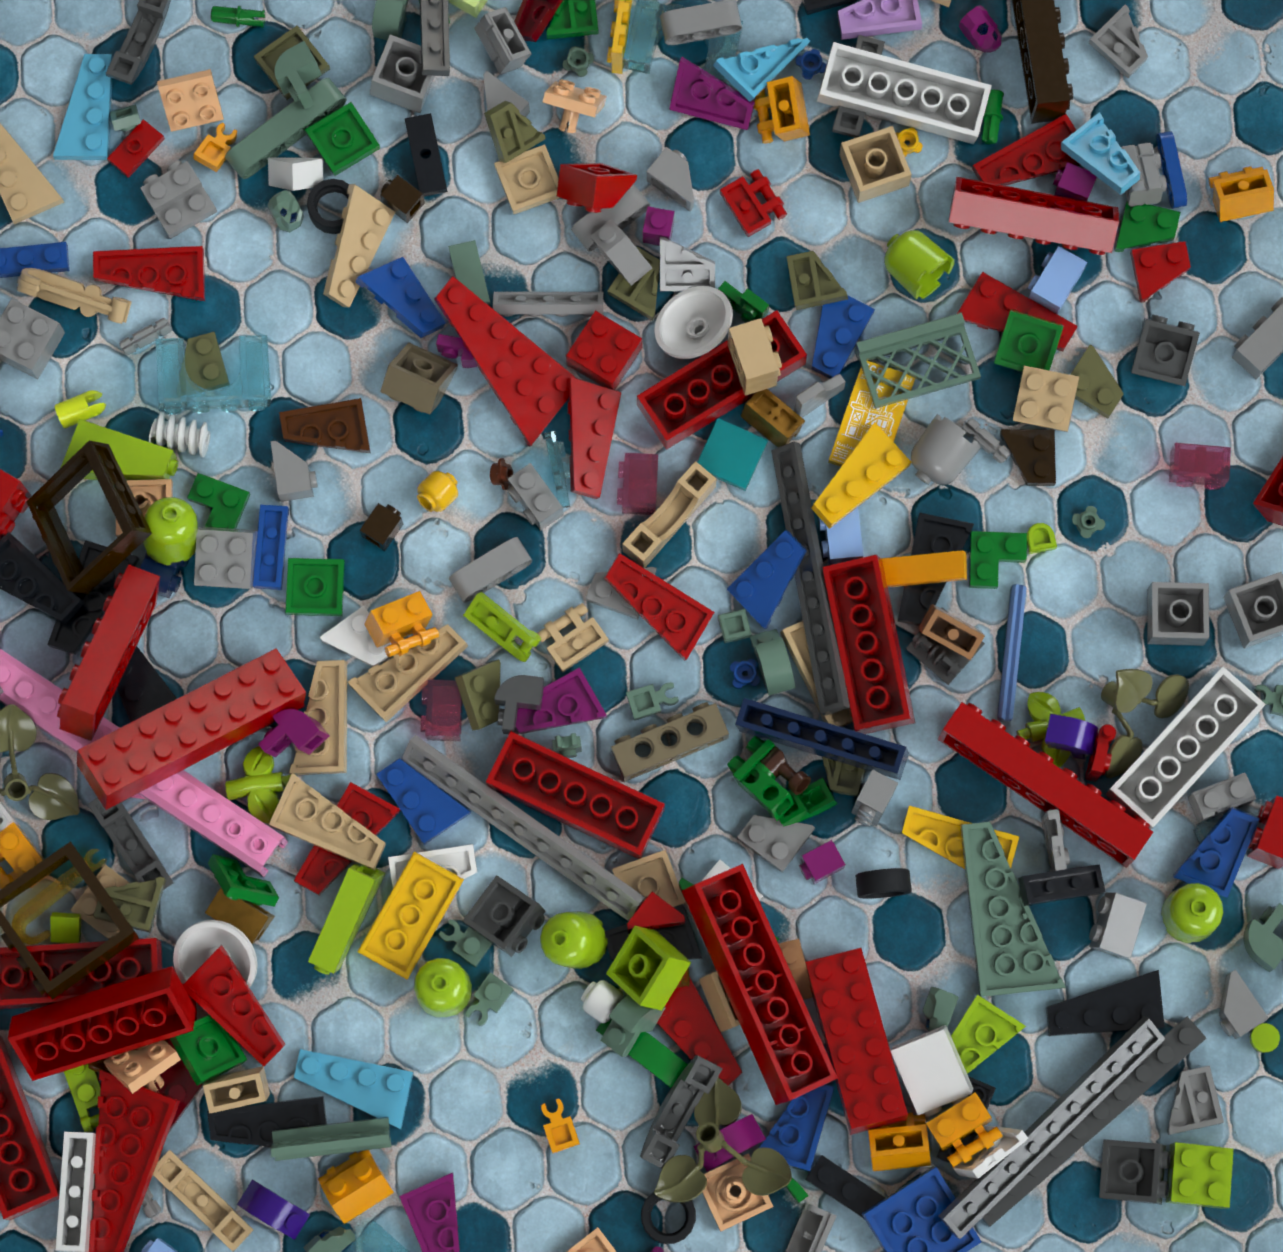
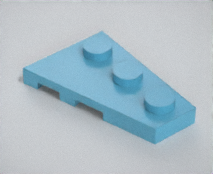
M1100 112L1061 142L1062 151L1120 195L1140 180V171L1125 149H1121L1113 131L1106 127Z

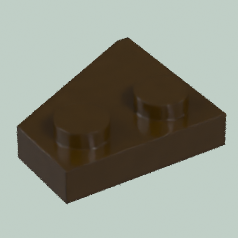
M1001 429L1000 437L1002 441H1005L1010 450V456L1015 465L1019 467L1026 485L1055 486V430Z

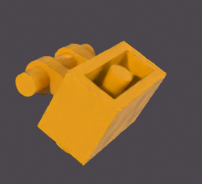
M793 76L767 82L769 96H766L765 89H763L754 100V110L758 112L759 118L757 129L758 133L761 134L762 143L773 142V131L784 142L810 136L802 83ZM770 107L772 113V120L769 119L768 108Z
M1249 166L1244 167L1242 171L1229 174L1227 171L1220 172L1218 176L1208 178L1209 186L1213 188V204L1220 222L1274 211V187L1267 169Z
M420 591L371 610L364 623L377 648L391 642V645L385 647V653L388 657L396 654L399 656L409 652V649L418 645L421 647L431 643V640L439 637L436 627L428 630L425 629L433 614ZM413 633V636L408 637V638H406V639L403 638V637H405V636L410 635V634Z
M14 822L0 832V863L6 859L14 870L7 875L0 866V890L44 860L27 835Z
M976 1092L926 1123L943 1152L952 1146L956 1149L955 1153L947 1157L953 1167L961 1162L967 1163L972 1160V1155L985 1147L988 1150L994 1146L993 1142L1003 1137L997 1126L988 1132L984 1129L985 1125L992 1122V1117ZM976 1132L979 1138L964 1146L961 1140Z
M909 1112L906 1121L868 1130L873 1171L931 1166L925 1114L913 1115V1112Z
M363 1150L359 1153L355 1151L349 1155L350 1159L337 1167L331 1166L326 1170V1174L318 1178L330 1205L344 1224L394 1193L369 1150Z

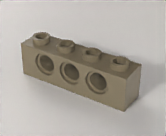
M708 702L694 707L693 713L685 716L682 713L673 715L667 719V723L657 727L656 724H652L640 730L641 734L631 738L630 735H626L615 740V745L611 746V752L623 780L626 782L727 740L729 732L716 703L709 705ZM692 723H698L702 726L703 731L699 735H691L687 731V727ZM665 734H672L676 737L677 742L673 746H665L661 742V738ZM639 745H647L651 749V753L647 757H639L636 755L635 749Z

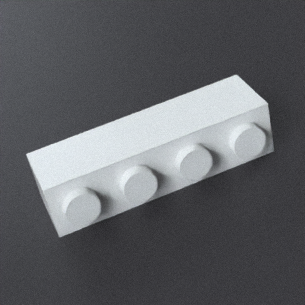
M64 1132L55 1251L89 1252L90 1222L93 1220L94 1208L92 1190H95L96 1175L94 1173L95 1133Z

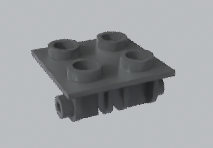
M921 631L914 636L913 641L906 647V650L947 685L952 682L970 661L966 657L922 634ZM982 641L981 644L979 645V647H978L977 651L975 652V654H976V653L981 649V647L985 644L983 641Z

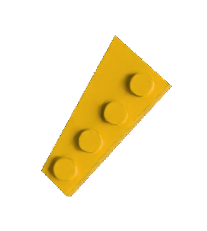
M632 0L614 1V13H617L616 22L612 21L610 38H613L612 47H608L607 63H612V73L623 74Z
M874 422L811 509L830 529L906 470L912 462Z
M909 806L901 833L965 869L960 825L972 823ZM994 829L1005 853V858L1011 868L1019 836Z

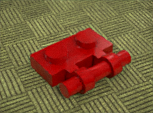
M759 169L754 170L750 174L754 181L750 185L742 176L720 189V195L747 237L771 225V219L768 216L770 212H774L778 220L783 219L787 215L783 208L784 203L780 196L776 197L770 187L771 182L767 176L764 177ZM761 192L767 202L761 205L755 195L756 193Z
M1110 724L1103 725L1097 733L1094 752L1089 757L1085 780L1096 782L1101 775H1105L1106 770H1109L1112 754L1107 752L1109 744L1116 736V730Z

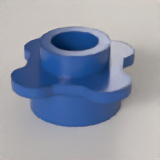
M816 49L797 56L795 60L796 65L803 72L802 77L807 80L812 79L813 75L817 73H824L827 65L822 62L820 52Z
M754 659L741 662L734 661L730 665V670L734 675L732 684L735 688L741 689L745 685L757 686L759 684L760 677L756 673L758 664ZM746 671L748 675L743 676L742 673Z

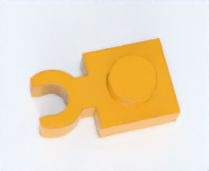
M223 122L216 129V137L214 138L208 134L193 156L194 160L215 172L220 169L226 160L225 156L231 149L228 145L233 144L237 139V130L235 129L230 135L223 134L225 130Z
M556 1099L558 1109L554 1113H550L547 1110L545 1103L541 1105L544 1116L551 1121V1123L543 1125L552 1154L580 1145L571 1116L562 1118L564 1107L560 1099Z

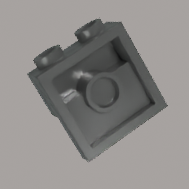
M1152 314L1151 319L1144 318L1131 373L1186 386L1200 332L1195 331V325L1179 321L1178 326L1167 324L1168 318Z
M496 875L463 919V922L512 957L515 952L520 953L525 949L528 943L526 937L532 929L537 930L542 926L545 920L543 914L546 911L539 903Z
M1104 1139L1099 1198L1162 1205V1198H1167L1169 1192L1168 1181H1164V1169H1169L1171 1163V1154L1169 1151H1166V1146L1157 1143Z

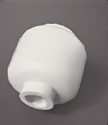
M605 980L597 983L593 981L581 997L583 1010L600 1023H606L611 1020L609 1017L610 1013L624 998V995L619 989Z

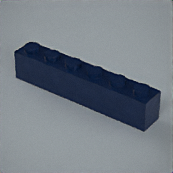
M746 698L743 699L735 723L739 732L766 740L769 739L775 743L868 771L875 770L884 776L901 780L909 756L906 746Z

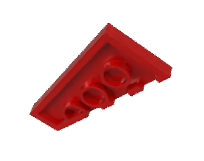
M1067 114L977 162L973 165L972 170L979 181L1007 186L1055 173L1059 169L1063 171L1067 162L1081 166V164L1061 150V142L1074 133L1076 129Z
M203 246L93 251V278L98 282L205 301Z
M984 272L981 273L958 313H962L964 321L976 324L977 327L988 330L990 328L1000 332H1004L1011 309L1064 325L1056 349L1062 352L1078 327Z
M570 377L567 379L570 400L568 402V414H570L569 441H571V456L569 457L570 489L573 493L598 499L601 495L621 392Z
M620 553L604 577L684 661L688 659L715 613L714 611Z
M352 782L349 783L337 804V807L343 810L344 813L376 836L401 811L396 806ZM314 845L294 882L320 896L352 861Z
M221 945L192 974L183 986L193 1000L262 1066H265L285 1046V1042Z

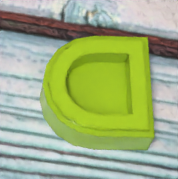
M1036 523L1029 528L1027 532L1029 554L1057 549L1055 535L1049 525Z

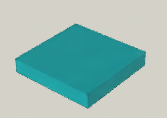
M718 418L697 463L718 480L746 491L768 444V440Z

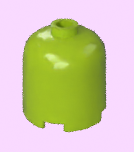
M910 230L901 235L896 234L887 243L888 249L884 257L885 268L915 299H918V297L924 299L932 294L941 285L938 279L944 272L949 275L954 266V259L918 230Z
M164 497L155 501L147 509L144 517L152 533L143 541L147 555L154 561L164 565H171V563L182 560L184 562L188 561L196 552V535L198 532L196 513L190 504L176 497Z
M1191 883L1169 894L1163 903L1161 916L1167 933L1174 939L1184 943L1200 942L1208 938L1220 925L1223 916V905L1217 892L1212 888L1200 883Z
M577 911L558 913L548 919L542 928L540 942L545 956L554 964L582 969L600 961L606 952L608 938L605 937V930L602 927L603 923L593 914Z
M436 958L430 960L419 969L415 976L414 991L418 1004L426 1013L434 1017L458 1015L467 1007L471 999L472 984L469 975L458 963L450 959Z

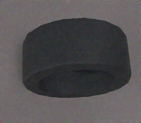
M338 179L323 180L315 185L308 195L307 208L310 220L316 228L324 233H340L344 219L330 221L322 218L318 213V201L324 195L333 192L342 193L348 199L349 194H347L349 184L345 181Z
M879 869L855 875L857 896L859 898H887L906 895L912 892L910 871L908 869Z
M653 1192L645 1200L641 1210V1223L645 1232L653 1240L662 1244H675L684 1240L692 1232L696 1222V1209L692 1200L680 1202L686 1212L684 1225L674 1233H663L653 1225L651 1220V1212L654 1205L658 1201L663 1200Z

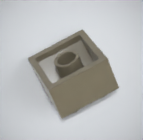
M408 343L388 365L380 392L388 395L392 400L401 401L412 406L419 412L431 414L443 398L457 370L458 364L412 343Z

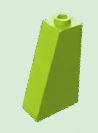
M79 419L61 465L62 467L89 440L109 444L126 481L169 479L170 476L175 475L179 461L171 449ZM93 470L83 478L97 480Z
M358 863L348 868L308 960L309 963L315 965V970L327 975L330 972L334 974L340 970L385 877V872L377 868L372 870Z

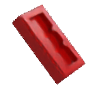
M143 119L141 124L136 126L109 155L107 160L129 178L165 138Z

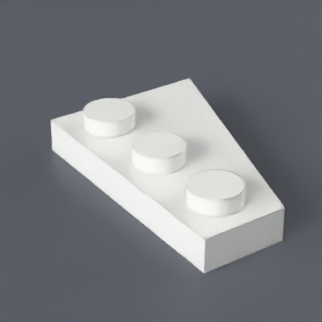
M473 844L418 852V854L463 879L477 873ZM412 854L388 857L393 888Z

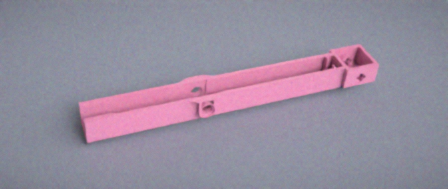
M0 649V687L4 691L0 695V702L5 706L15 704L31 717L35 726L76 753L78 749L119 729L118 726L103 717L92 741L60 730V718L57 717V713L60 707L58 699L62 689ZM184 770L131 797L150 801L262 877H265L269 871L264 865L269 857L273 855L276 847L279 846L284 849L288 843L284 836Z

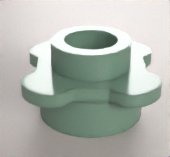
M574 46L570 48L567 60L563 61V68L566 71L576 72L579 77H584L587 75L589 64L594 62V56L592 53H587L584 49Z
M1088 506L1084 512L1074 514L1072 517V523L1076 525L1083 538H1090L1097 530L1101 531L1105 527V521L1099 518L1097 509L1094 506ZM1086 520H1090L1091 524H1087Z

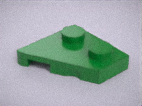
M563 0L554 14L550 27L546 31L547 40L599 34L595 0Z
M1126 201L1115 252H1123L1124 249L1137 246L1142 248L1156 242L1165 243L1173 241L1181 212L1149 204L1130 207L1128 201Z

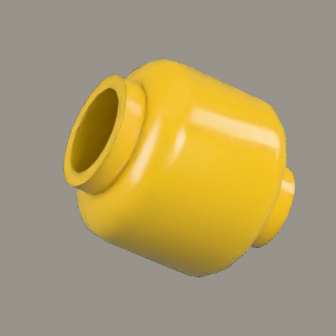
M433 471L417 487L418 502L429 512L444 511L458 497L457 480L448 472Z

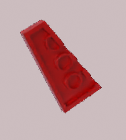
M686 971L666 1003V1008L657 1024L690 1060L699 1055L720 1066L722 1071L718 1077L729 1086L742 1074V1070Z

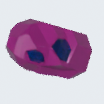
M981 5L976 6L960 20V30L977 50L990 53L996 51L1001 46L1002 36L997 28L998 26L989 16L987 10Z

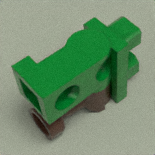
M754 736L746 746V749L752 756L746 762L738 755L734 756L727 766L733 773L738 785L778 821L795 803L790 793L775 780L779 776L789 781L788 788L795 795H799L807 789L811 778L803 771L796 773L788 764L781 749L776 747L771 740L767 739L764 741Z

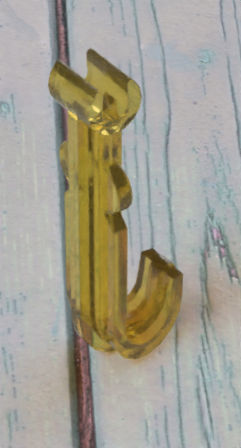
M100 849L89 850L83 858L92 872L104 867L107 863V858H103L97 864L92 861V857ZM74 866L21 907L14 915L12 927L23 943L28 945L39 944L51 936L50 930H46L35 937H30L26 933V927L83 881Z

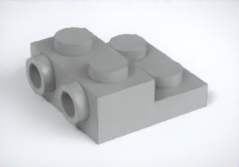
M176 161L170 164L167 168L168 172L160 177L157 174L149 176L144 180V186L140 187L145 199L170 239L217 213L216 207L188 161L184 163Z

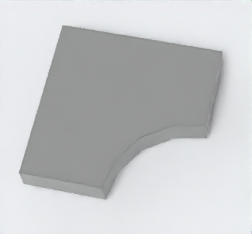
M837 374L827 381L814 383L796 396L794 411L802 418L844 390L846 381L840 374Z

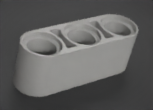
M724 0L675 9L660 15L664 40L667 45H678L727 36L742 30L738 5L735 0Z
M633 184L613 208H602L600 213L589 212L577 221L571 230L588 252L593 251L597 248L590 237L610 219L621 230L642 216L647 211V207H650V203Z
M514 537L453 573L449 580L462 601L466 603L473 600L477 593H485L525 569L533 560L519 538Z

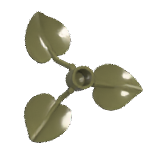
M1117 670L1116 682L1111 681L1104 686L1101 692V699L1113 707L1112 713L1117 716L1127 731V736L1120 735L1110 748L1109 754H1112L1109 770L1105 772L1106 778H1113L1125 773L1140 757L1142 752L1141 739L1133 737L1134 732L1121 713L1131 712L1138 704L1143 702L1152 706L1156 705L1154 715L1158 718H1168L1174 715L1182 707L1188 695L1189 681L1185 677L1174 674L1165 678L1158 686L1156 699L1153 700L1145 698L1151 691L1153 681L1151 675L1143 670Z
M9 704L0 710V752L9 750L12 773L4 779V788H0V794L2 796L7 795L13 801H20L27 794H30L28 803L32 813L44 820H56L79 814V802L76 792L65 777L56 773H45L39 778L37 786H28L25 777L18 773L14 750L25 751L32 746L37 735L36 726L31 717L15 704Z
M718 1077L709 1094L704 1092L694 1110V1117L699 1125L696 1130V1138L700 1142V1145L697 1146L699 1151L698 1164L696 1165L695 1160L687 1155H677L671 1158L660 1172L654 1194L665 1201L675 1203L688 1202L697 1198L707 1185V1178L700 1171L704 1165V1151L714 1153L722 1148L726 1149L742 1164L748 1166L742 1174V1181L746 1189L755 1195L765 1196L780 1190L790 1183L792 1174L785 1158L774 1149L758 1148L753 1152L751 1160L748 1161L728 1145L724 1135L719 1130L720 1125L729 1126L734 1123L741 1113L742 1103L737 1093Z

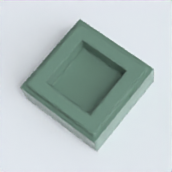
M745 609L718 615L724 644L752 636Z

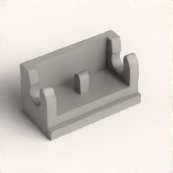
M805 1204L785 1252H822L836 1215L811 1204Z

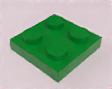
M352 102L305 129L307 136L334 176L380 149L379 143Z
M1011 309L994 363L1023 372L1024 366L1050 371L1064 325Z
M288 558L286 615L343 616L345 560Z
M210 1015L195 1021L193 1031L169 1038L197 1086L242 1065L247 1060L237 1041Z

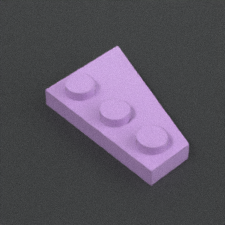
M862 0L839 10L837 16L842 40L858 38L859 35L867 37L922 29L918 0Z

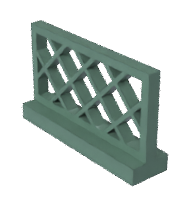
M962 313L856 342L854 351L857 360L860 361L875 409L981 378L964 327L965 321ZM960 335L963 346L959 353L945 346L948 338ZM931 344L939 348L933 360L918 353L922 345ZM964 349H965V352H966L967 357L964 356V355H962ZM942 350L956 357L950 369L936 362ZM904 351L912 355L907 367L892 361L897 352ZM877 358L886 363L881 374L878 375L869 370L867 361ZM915 358L930 365L924 377L910 370ZM959 359L970 364L972 374L962 376L953 371ZM889 365L904 372L898 384L883 377ZM932 367L947 374L943 382L935 383L927 379ZM906 374L921 381L916 390L909 391L900 386ZM872 377L877 380L876 383H875V385H874V382H873ZM880 382L894 388L891 397L879 400L876 389Z
M389 1117L272 1131L271 1157H275V1161L392 1147Z

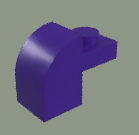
M1050 714L1045 743L1048 748L1070 751L1073 758L1085 760L1086 754L1093 755L1098 727L1080 719Z
M253 1179L237 1203L239 1207L294 1240L310 1216L306 1211Z

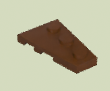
M361 398L279 412L284 442L371 454Z

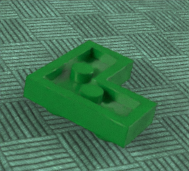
M726 281L718 288V290L726 295L732 309L741 315L740 318L744 323L768 316L769 304L748 288L742 294Z
M197 473L187 498L191 502L212 509L205 527L236 529L251 494L249 491Z
M971 531L969 588L997 589L999 562L1026 563L1027 533Z
M212 854L208 865L226 897L232 900L250 901L258 906L264 904L275 907L279 896L270 881L246 876L236 859Z

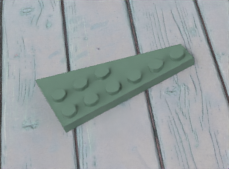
M991 822L960 825L979 996L1066 988L1054 965L1055 962L1043 941V936L1029 906H1024L1021 890L1016 882L1017 879L1005 858V853Z

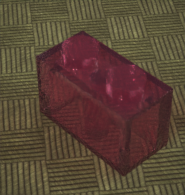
M1175 443L1170 454L1169 482H1175L1179 487H1192L1193 484L1204 485V488L1212 490L1220 489L1221 486L1224 487L1229 481L1231 447Z
M625 453V460L619 461L618 478H624L623 488H618L617 505H622V514L653 515L655 513L658 454Z
M428 680V687L422 688V705H427L426 715H421V732H425L426 739L431 741H461L463 701L456 680Z

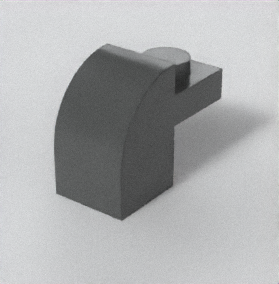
M518 675L509 678L498 688L494 700L496 705L505 706V709H499L498 725L502 726L503 734L509 735L510 731L515 733L518 708L541 710L544 689L543 677Z

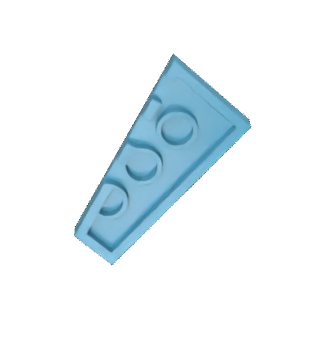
M84 54L53 153L54 160H107L109 157L112 78L106 76V72L113 59L112 54Z
M300 1049L294 1074L295 1079L376 1118L389 1117V1124L402 1130L413 1072Z

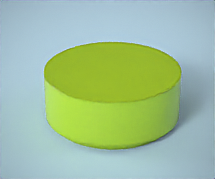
M1262 1023L1252 1029L1249 1036L1250 1044L1256 1051L1268 1053L1279 1045L1280 1034L1273 1025Z

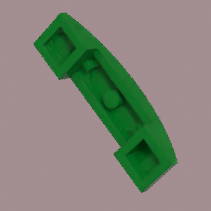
M612 1019L606 1023H600L596 1031L603 1036ZM648 1032L640 1033L628 1054L670 1089L688 1065Z

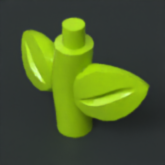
M1033 692L1028 697L1027 708L1029 715L1034 721L1026 723L1025 728L1017 730L1016 733L1025 740L1029 739L1031 742L1042 740V752L1053 758L1054 765L1061 767L1067 761L1071 752L1048 748L1045 743L1050 714H1061L1059 702L1049 693ZM1080 707L1061 714V716L1085 721Z
M258 746L252 749L244 759L243 771L246 776L226 781L225 788L228 800L248 796L247 807L251 815L261 822L269 824L279 803L276 792H284L291 775L284 776L282 772L272 773L274 768L273 756L265 753Z

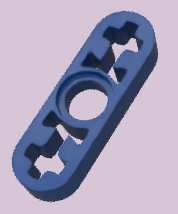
M1173 132L1157 133V150L1161 158L1162 172L1166 178V190L1172 209L1187 206V192Z

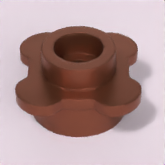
M500 458L498 463H493L490 468V480L493 485H501L503 490H507L509 488L508 478L513 475V469L510 464L505 463L504 458Z

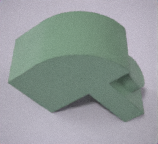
M376 0L372 19L374 37L388 40L389 35L398 38L402 37L407 21L405 10L409 0Z
M302 41L286 50L279 57L275 65V77L284 95L290 93L294 102L300 101L304 109L313 106V100L305 84L321 76L322 73L305 41Z
M777 629L750 636L751 645L757 657L761 677L768 695L796 688L788 653Z
M1281 903L1274 908L1271 906L1267 907L1259 918L1263 922L1262 924L1255 919L1249 921L1243 935L1244 946L1248 955L1268 972L1273 971L1283 959V940L1273 933L1283 919V905Z
M627 995L610 1013L609 1017L612 1021L602 1036L601 1041L621 1057L627 1056L640 1033L651 1032L666 1007L662 1011L643 1007Z

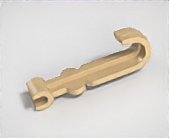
M36 268L22 269L18 277L17 291L39 297L73 310L80 307L81 313L86 317L94 316L99 312L108 315L107 319L122 324V322L126 323L131 301L120 297H113L111 299L102 296V291L97 285H89L85 288L83 283Z

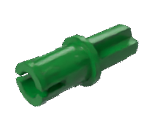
M213 6L211 9L212 22L236 24V27L246 25L264 28L265 20L254 19V17L265 18V10L242 9L241 6H238V8Z
M996 89L990 90L983 116L984 123L981 140L988 145L997 143L999 125L1003 120L1001 110L1004 92Z

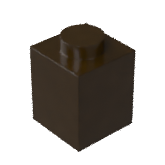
M399 175L393 181L388 180L381 189L382 203L395 211V214L406 223H409L425 204L423 194Z
M378 503L361 527V536L383 551H386L404 525L400 517L401 513L389 504L384 507Z

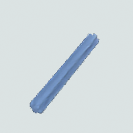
M1019 584L1012 585L1010 592L997 714L998 720L1007 722L1013 719L1027 590L1026 586Z

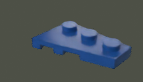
M404 257L357 277L355 282L360 287H366L375 295L374 299L381 305L383 303L396 313V317L420 338L444 328L445 320Z
M848 296V300L824 304L822 306L811 369L829 379L837 374L839 375L853 352L856 342L859 341L873 316L875 309Z
M785 530L727 588L764 629L768 628L789 582L793 579L807 551L788 530Z
M400 758L376 774L424 845L471 814V811Z
M1231 807L1173 874V877L1189 884L1200 883L1207 885L1217 894L1228 898L1259 822V817Z
M825 1084L791 1100L759 1148L774 1149L785 1158L789 1166L810 1172L834 1087Z

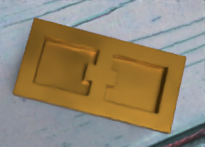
M768 389L756 392L745 404L741 417L777 447L789 444L792 437L798 435L802 425L805 423L801 416Z
M222 888L219 889L205 911L213 919L229 923L238 928L246 935L251 944H254L256 940L261 938L275 917L264 908L250 901L232 900L226 897Z

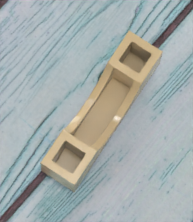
M695 461L677 481L663 504L646 521L640 523L623 542V552L638 565L645 568L716 488L717 478Z

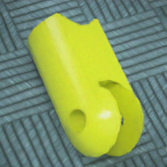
M89 390L55 404V411L63 428L66 429L78 424L79 419L86 421L100 415L105 410L106 403H98L88 406L87 403L102 397V393L96 390Z

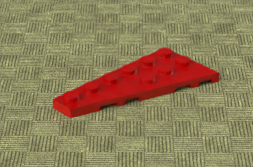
M452 276L434 300L451 326L455 328L463 341V345L471 353L479 370L499 401L505 406L515 426L517 425L524 436V440L530 447L569 398L567 379L570 377L577 378Z
M100 1070L101 1091L100 1096H98L97 1106L99 1107V1124L96 1127L94 1173L96 1175L95 1190H92L94 1208L93 1220L90 1222L89 1252H124L180 1100L145 1086L132 1094L112 1073Z

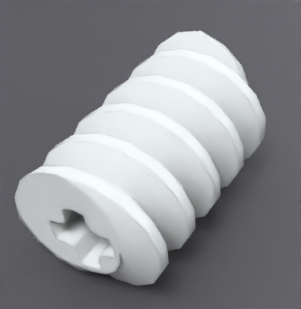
M160 412L151 426L148 442L154 443L156 440V444L162 447L167 443L168 449L174 450L178 445L179 452H185L188 448L191 455H195L199 450L200 456L205 457L210 443V431H208L207 422H203L200 429H198L197 422L194 419L189 426H186V417H182L179 423H175V415L171 414L168 421H165L164 412Z

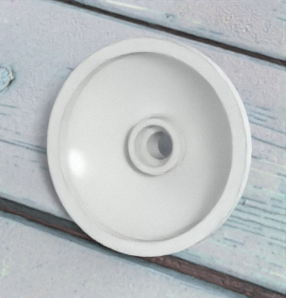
M696 286L678 293L664 305L656 319L654 331L657 343L665 353L679 359L695 358L711 351L724 339L731 327L733 319L731 303L723 292L709 286Z
M218 920L201 921L187 928L176 942L173 954L174 968L181 983L184 984L222 945L250 988L257 974V956L253 945L242 931L229 923Z

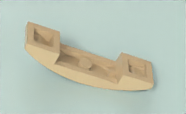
M171 1150L157 1162L153 1176L180 1199L233 1252L254 1231L224 1199Z

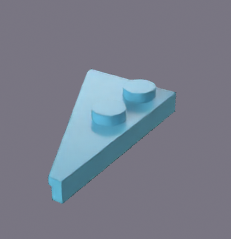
M797 38L790 40L787 44L779 46L774 44L755 49L753 52H742L735 57L727 59L722 57L717 59L713 66L751 102L767 86V82L772 81L809 44L810 40L808 38Z

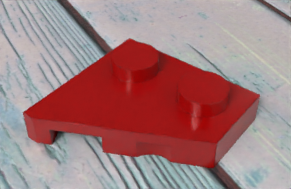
M1185 241L1132 249L1130 252L1140 303L1145 302L1154 293L1168 286L1171 281L1185 274L1191 267Z

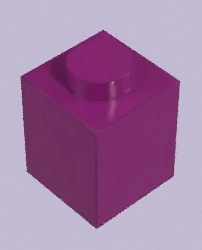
M1067 162L1064 171L1059 169L1054 179L1053 185L1057 186L1054 195L1087 201L1097 177L1090 171Z
M648 206L643 227V243L660 246V237L671 240L675 211Z
M830 840L802 855L800 859L802 864L799 865V868L806 880L811 879L813 884H816L841 871L846 864L835 844Z

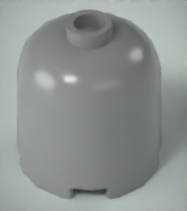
M937 414L911 451L912 465L918 470L915 475L927 485L931 481L938 485L950 484L977 454L981 446L975 439L970 443L963 437L966 433L965 430L946 417L942 420L940 415Z

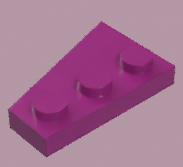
M681 57L669 110L748 130L755 101L749 102L739 91L684 57Z
M579 667L544 687L541 710L518 708L516 729L519 734L604 719L607 718V715Z
M450 1173L399 1196L422 1252H460L454 1173Z

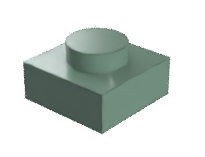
M136 104L110 112L115 131L120 129L121 131H128L134 129L137 124H141Z

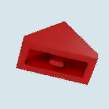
M651 892L627 923L628 933L633 930L634 926L659 929L685 925V916L654 892Z

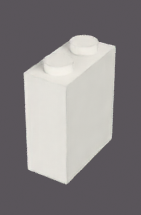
M946 1025L894 1045L891 1048L890 1052L917 1115L923 1113L926 1116L934 1115L943 1110L941 1106L950 1102L954 1106L972 1094L973 1086Z

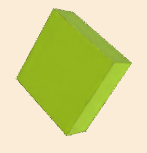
M52 912L50 916L51 942L80 943L81 914Z

